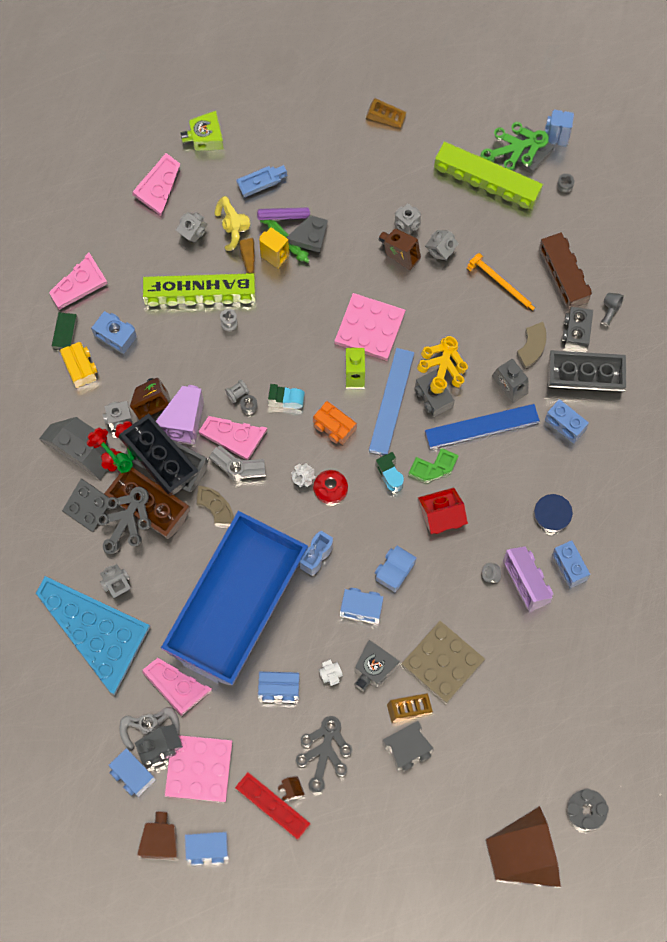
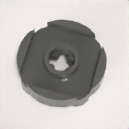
M584 789L577 791L567 803L568 819L579 830H596L607 819L609 811L604 797L594 790ZM582 806H591L592 815L588 813L584 815L582 813L584 811Z

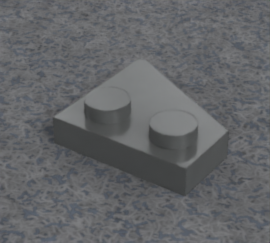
M310 215L287 236L289 244L320 252L328 220Z

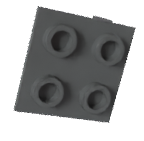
M81 478L62 511L93 532L98 524V515L104 514L106 509L110 510V508L106 505L108 497Z

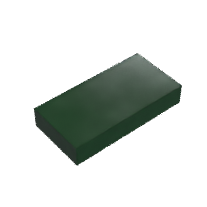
M58 312L52 341L53 349H63L72 345L77 314Z

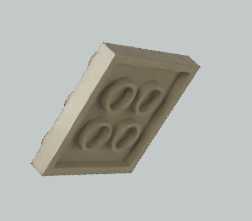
M439 621L401 663V666L447 704L485 661V658L443 622Z

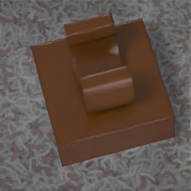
M298 776L285 778L281 781L282 785L278 787V790L285 789L286 792L282 800L298 799L305 796Z

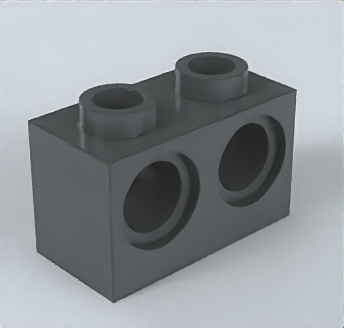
M571 307L570 312L566 313L564 324L568 325L567 330L563 331L562 341H565V348L587 351L590 342L593 310ZM579 318L582 322H576L574 319ZM572 335H577L580 339H574Z

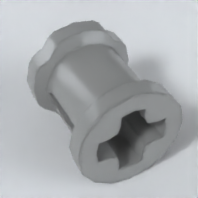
M233 309L222 311L220 314L222 328L226 331H233L237 327L236 313Z
M241 379L238 380L236 385L225 389L232 403H235L244 394L248 395L250 393L246 384Z

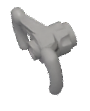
M165 707L158 714L142 715L140 718L128 715L120 720L119 729L121 739L127 749L132 750L134 748V744L129 739L127 727L129 726L139 729L141 734L146 736L159 728V725L167 718H170L172 725H175L179 734V720L172 707ZM148 724L153 725L150 729H146Z

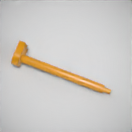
M478 253L469 261L467 269L470 272L478 265L523 305L531 310L535 309L528 299L482 261L483 255Z

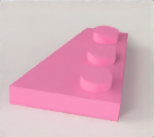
M165 153L135 188L132 195L161 216L180 168V163Z
M88 253L85 259L80 264H77L73 271L67 277H64L49 294L60 310L107 284V280L90 253Z
M208 416L199 430L200 435L245 460H249L267 432L266 427H255L250 424L231 422V420Z
M159 658L142 670L147 679L181 716L212 691V688L200 684L196 679L179 672L177 668Z

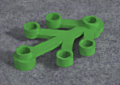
M515 122L511 127L512 132L529 138L522 141L505 133L503 128H497L494 131L495 138L497 140H504L510 143V145L495 150L484 149L480 157L494 162L495 157L513 152L511 158L504 162V167L513 171L524 148L531 146L528 154H524L521 158L524 166H530L533 163V157L537 150L548 144L549 137L545 131L538 130L532 132L523 128L520 122ZM516 126L520 127L519 130H514ZM498 132L503 133L501 136L497 135ZM537 137H543L542 140L536 139ZM487 153L491 154L489 157L484 156ZM530 158V161L525 162L524 159ZM509 163L513 164L510 168L507 167Z

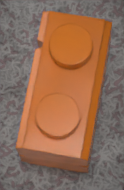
M328 401L313 416L314 427L320 432L325 431L329 434V439L336 444L339 442L344 445L357 429L355 421Z

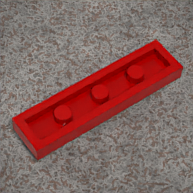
M249 772L246 773L235 787L238 792L296 840H299L311 825L310 822Z

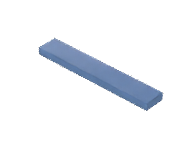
M396 348L369 448L370 453L384 456L389 452L414 357V352Z

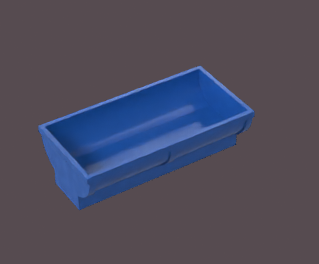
M238 511L162 644L161 649L182 662L183 666L217 684L221 682L232 686L305 555L308 545Z

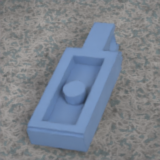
M284 165L276 169L268 166L236 181L245 198L276 185L280 182V179L287 176V170Z

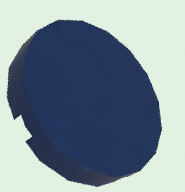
M548 494L540 498L534 509L536 523L548 532L562 531L570 524L573 515L572 506L569 501L557 494Z

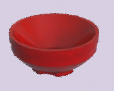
M336 470L323 471L314 481V494L319 501L325 504H337L347 495V480L342 473ZM328 479H333L337 484L334 488L330 489L325 486V482Z

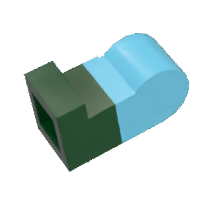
M270 384L268 406L293 409L302 408L305 392L297 388L289 389L278 387L277 384Z
M391 452L376 459L375 466L387 488L392 492H398L403 487L404 477L395 468L396 457Z

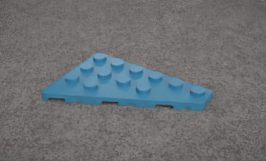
M45 576L36 592L37 596L109 692L115 695L148 633L150 625Z

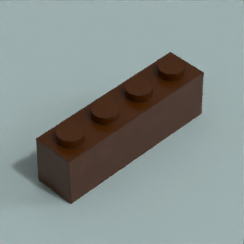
M562 232L541 239L539 248L569 310L571 307L588 303L592 291L590 286L586 285L582 269H579L576 264L575 254L571 253L569 249L568 239L564 238Z

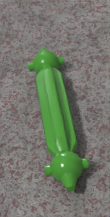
M260 220L261 223L267 224L269 229L270 227L284 237L287 238L289 235L276 221ZM289 244V250L297 255V260L309 263L308 252L301 250V247Z

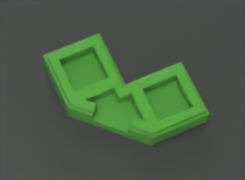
M441 448L434 464L416 457L408 476L427 483L449 475L459 455Z

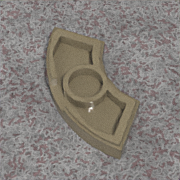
M543 322L530 326L525 330L527 342L523 348L517 351L524 369L537 362L543 353L546 344V329Z
M198 486L197 506L204 507L211 512L215 525L230 526L234 517L229 503L217 491L205 486Z

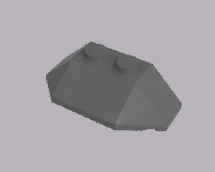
M77 417L50 424L39 438L42 442L98 480H101L108 471V469H104L101 466V455L106 452L105 449L100 446L94 448L87 445L88 435L94 432L95 429Z

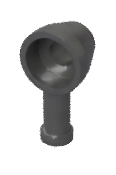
M607 293L604 304L609 309L601 320V324L605 326L610 325L612 317L623 303L624 295Z

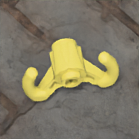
M223 196L217 202L215 216H220L222 208H224L226 216L222 220V226L232 236L231 243L225 246V250L232 251L239 242V232H245L249 229L250 219L245 214H237L230 204L229 198Z

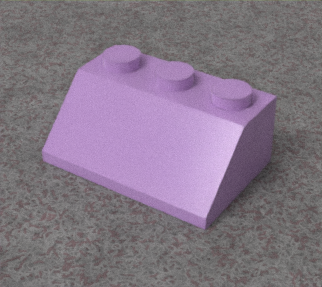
M526 546L506 550L503 563L529 613L551 603L552 589L549 585L546 586L543 581V572L540 568L536 567L533 553L528 551Z

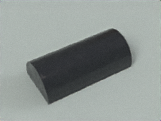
M150 414L144 416L118 436L168 496H172L183 489L199 472Z

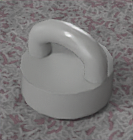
M496 563L484 565L482 577L486 582L497 583L500 581L501 570Z

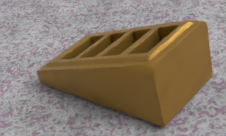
M374 98L366 118L401 128L407 112ZM399 115L398 120H394L395 116Z
M254 238L240 240V251L247 274L254 273Z
M428 693L393 699L387 704L392 723L433 713ZM419 700H422L424 710H421ZM411 702H414L416 711H413ZM403 704H406L408 713H405Z

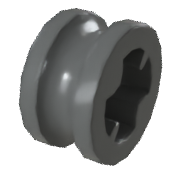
M562 174L557 182L558 189L562 192L571 191L574 185V178L570 174ZM569 181V184L563 185V182Z
M246 395L241 399L240 405L244 413L252 414L257 410V400L254 396ZM249 401H252L253 407L250 408L249 406V408H246L245 402L249 403Z

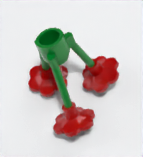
M130 421L118 424L115 436L118 438L120 433L133 424ZM97 428L94 432H91L88 435L87 445L94 448L100 446L105 449L106 452L101 455V466L104 469L113 472L118 468L121 473H124L132 468L134 456L128 448V454L116 451L114 448H109L106 445L108 435L106 429Z

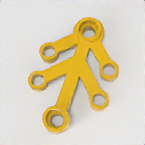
M452 336L443 338L439 345L424 347L421 352V356L424 359H430L435 353L443 352V354L430 360H421L417 365V369L422 373H426L429 368L439 365L437 376L430 384L431 391L435 394L442 393L447 387V382L444 379L446 369L453 377V386L461 387L464 383V377L460 374L466 372L468 365L458 354V342ZM450 355L456 362V366H454L451 360L449 359Z

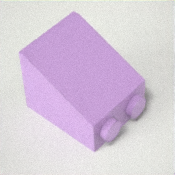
M194 385L182 386L156 420L158 425L172 440L196 444L204 405L202 390Z

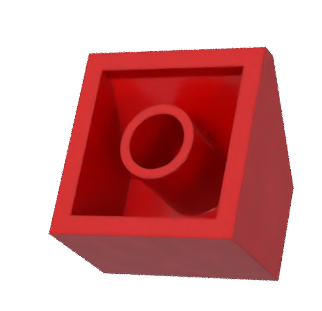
M455 488L418 497L425 524L430 534H439L444 530L456 529L468 524L465 505Z

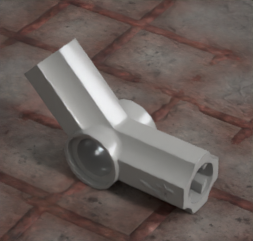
M220 445L209 456V459L225 471L230 479L234 481L241 480L242 478L265 477L264 459H236ZM234 467L241 468V470L236 473L231 471Z

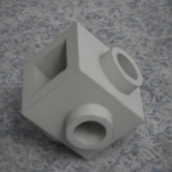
M406 204L395 212L394 225L400 231L410 235L421 225V213L416 207Z
M187 212L181 217L176 231L189 241L196 242L199 237L204 235L208 224L203 221L204 217L199 213Z
M437 230L432 234L425 247L435 259L447 260L459 243L454 238L455 236L452 232Z
M127 401L112 402L105 406L106 413H103L105 425L109 424L111 430H116V426L123 424L125 421H130L133 424Z
M117 564L107 567L100 573L103 579L100 583L104 591L109 590L113 598L131 589L127 582L130 579L125 569L120 570Z

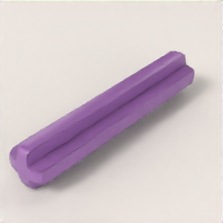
M308 207L257 210L258 220L299 219L310 216Z

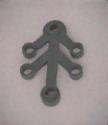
M135 487L131 490L130 495L107 499L106 505L110 509H116L122 504L130 503V505L124 511L98 515L97 523L102 526L108 525L109 522L120 520L111 538L103 542L105 553L114 554L119 551V539L127 525L130 532L129 544L131 546L141 544L142 539L138 534L134 513L138 508L140 516L138 527L142 530L149 529L151 521L148 518L145 506L149 495L145 488ZM137 493L141 495L140 500L136 499ZM111 500L115 501L114 507L111 505ZM102 516L106 518L105 523L101 521ZM143 520L147 522L146 527L142 525ZM133 537L137 538L136 544L133 543ZM108 543L112 544L111 550L107 548Z
M334 716L326 717L321 723V728L311 734H304L301 737V744L304 747H310L313 741L324 736L322 744L305 754H298L296 757L297 765L304 767L308 761L320 755L315 777L309 781V790L314 794H320L324 791L325 782L323 775L328 757L334 765L338 776H344L347 773V766L341 763L331 746L332 738L339 745L340 753L344 757L351 755L352 747L345 742L340 734L341 722ZM329 723H334L335 727L333 729H329L327 725ZM305 737L311 739L309 744L303 742ZM348 747L350 752L343 753L342 749ZM304 757L306 761L301 764L298 762V759ZM338 767H344L345 772L339 773L337 771ZM315 781L320 782L319 788L313 787Z

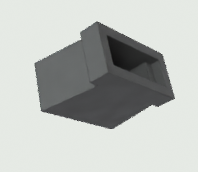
M419 721L412 723L382 741L386 750L390 748L397 771L403 770L405 772L414 767V762L418 760L423 762L432 757L431 753H433L434 748L421 733L422 727Z

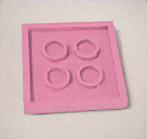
M353 293L336 336L335 344L345 348H365V354L388 361L405 315V309Z
M179 736L183 747L176 751L175 756L169 758L165 796L226 802L232 740Z

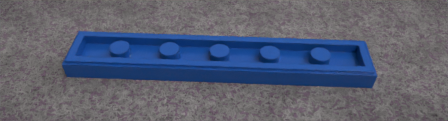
M535 404L427 429L425 430L429 449H434L537 424L540 420Z

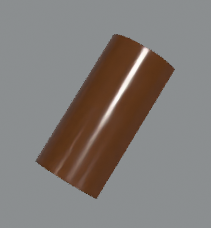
M133 467L128 472L120 473L104 495L108 498H119L130 495L131 490L135 487L145 488L149 495L145 506L148 518L151 521L150 527L167 539L171 538L187 518L190 506L174 495L168 496L161 486ZM137 493L136 499L140 500L141 495ZM130 503L122 504L119 506L127 510ZM137 508L136 511H135V513H134V516H135L136 518L140 519L139 512H138V508Z

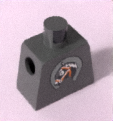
M510 359L498 367L492 374V377L512 403L528 394V377L514 359Z
M369 640L355 666V673L360 677L354 685L362 691L367 688L369 683L378 688L400 666V661Z

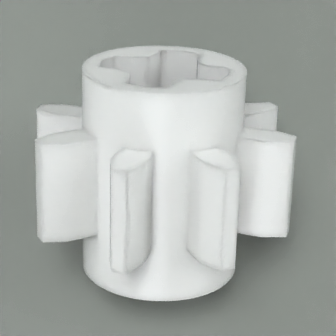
M307 463L296 465L294 467L295 470L291 472L293 482L299 485L300 488L304 485L306 487L310 486L312 480L316 478L314 476V468Z
M331 659L323 662V668L319 669L323 683L329 682L330 686L339 683V677L343 675L338 662L332 664Z

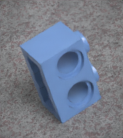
M560 399L547 412L545 418L547 423L573 444L583 435L589 424L588 421Z
M572 540L554 549L552 556L569 588L588 580L590 573Z

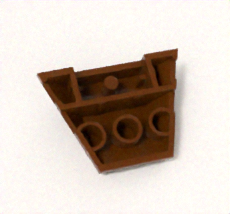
M540 806L486 839L495 881L561 888L559 867L551 834Z

